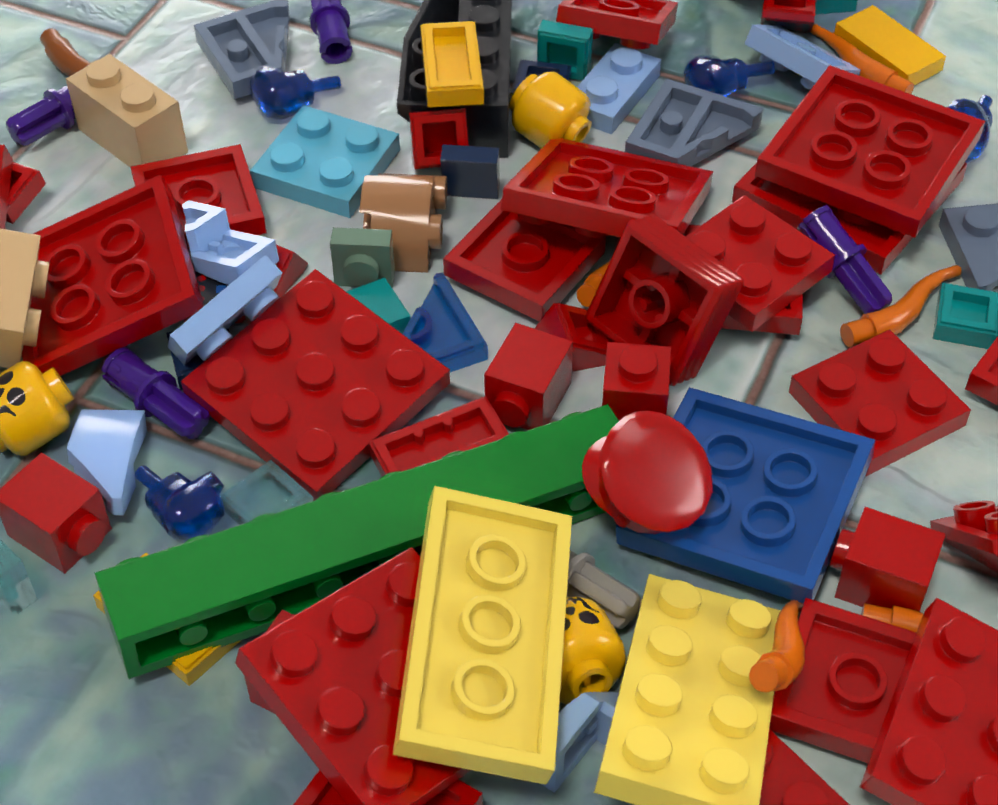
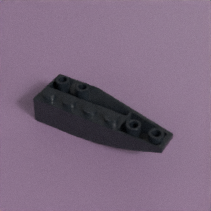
M423 0L403 39L397 96V113L410 123L409 112L465 107L468 146L499 148V158H508L512 0ZM475 22L484 86V104L428 107L421 43V25L429 23Z

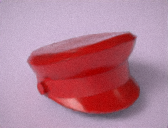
M638 411L624 416L610 430L608 436L596 441L588 449L582 463L583 481L595 503L613 517L617 525L622 528L628 527L638 533L658 534L689 527L705 513L713 492L712 469L704 448L682 423L660 412Z

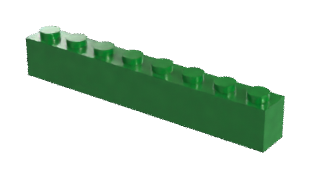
M608 404L585 412H574L566 415L561 420L527 431H516L500 440L466 451H455L439 460L406 471L391 472L378 480L342 492H330L314 501L278 513L263 514L250 522L211 535H199L187 540L183 544L144 557L129 558L121 561L116 566L95 572L104 611L128 680L172 665L176 661L175 659L211 646L214 648L219 645L223 647L266 632L282 609L296 615L411 547L421 557L428 502L434 486L571 515L572 524L606 513L595 503L585 487L582 477V463L588 449L596 441L608 436L610 430L619 420Z

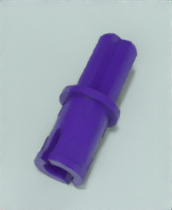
M311 0L313 11L310 16V26L318 36L319 52L322 53L321 58L330 64H341L347 61L353 52L348 36L350 25L348 11L342 6L341 0Z
M68 86L59 90L53 88L46 90L43 94L44 99L8 118L6 128L16 144L28 146L61 126L65 129L74 126V119L76 117Z
M828 205L822 206L803 219L804 222L800 223L797 227L798 231L835 254L832 272L827 277L832 278L836 276L864 314L888 307L893 301L892 294L864 258L867 248L863 244L857 245L833 214L831 208Z
M128 348L115 350L105 360L102 366V372L105 374L102 375V378L131 398L134 402L135 410H145V417H152L154 415L177 434L186 436L188 439H196L202 434L203 428L210 421L208 410L178 389L176 378L169 372H158L151 368Z

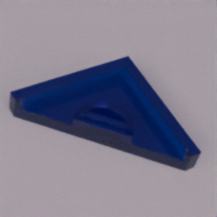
M436 273L433 277L434 284L422 306L416 308L403 335L450 369V372L488 360L487 343L444 273Z

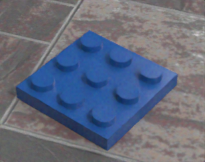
M689 387L673 418L691 431L704 448L710 463L713 492L705 513L687 528L658 534L638 533L628 527L622 528L617 525V544L790 600H797L804 604L805 598L814 600L833 555L841 530L845 526L873 458L875 439Z

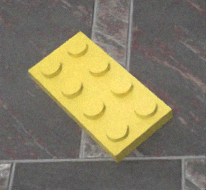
M434 486L428 502L393 755L547 785L555 771L572 526L571 515Z
M649 574L594 793L634 805H759L774 691L765 693L756 690L750 682L749 672L763 654L772 651L775 625L781 610L763 606L753 600L738 599L695 587L685 581L670 580Z

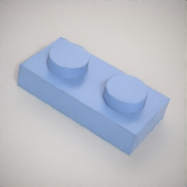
M752 25L744 43L761 53L759 60L763 64L780 71H788L790 69L801 75L800 83L810 90L829 65L859 75L861 69L780 25Z
M615 43L577 86L590 100V110L587 119L592 122L591 127L612 135L660 76L661 59L642 53L637 49Z
M265 254L170 334L168 348L184 365L196 355H199L203 361L207 360L232 338V335L227 331L230 326L244 314L250 321L255 320L278 299L279 296L274 292V289L277 287L283 272Z

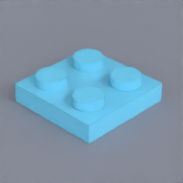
M303 105L250 170L254 187L351 218L360 206L365 175L384 173L400 151L399 133Z

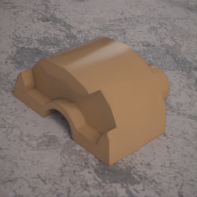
M386 173L365 175L359 213H364L363 229L392 230L395 271L429 272L431 249H441L443 216L442 214H436V209L446 210L447 176Z

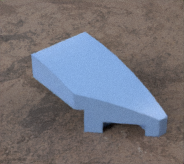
M189 200L183 204L186 219L185 233L195 271L229 285L265 254L274 264L280 261L274 239L231 230L225 208Z
M82 409L67 445L68 462L74 466L75 474L100 489L102 497L106 499L107 511L113 515H124L136 488L134 462L147 434L145 410Z
M583 692L559 712L555 771L547 785H541L555 793L596 740L606 745L618 692Z

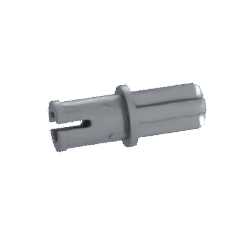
M570 550L567 598L582 597L593 600L605 611L614 628L623 629L630 620L635 618L639 611L637 608L641 598L638 593L596 567L595 559L592 555L588 553L577 555Z

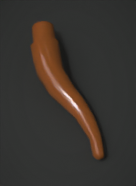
M50 28L41 34L40 41L45 47L47 57L63 74L71 76L90 64L89 61L76 52L69 40L62 37L56 29Z

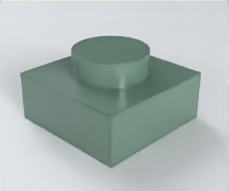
M333 227L330 250L334 283L338 286L360 287L386 278L393 288L395 264L392 230Z

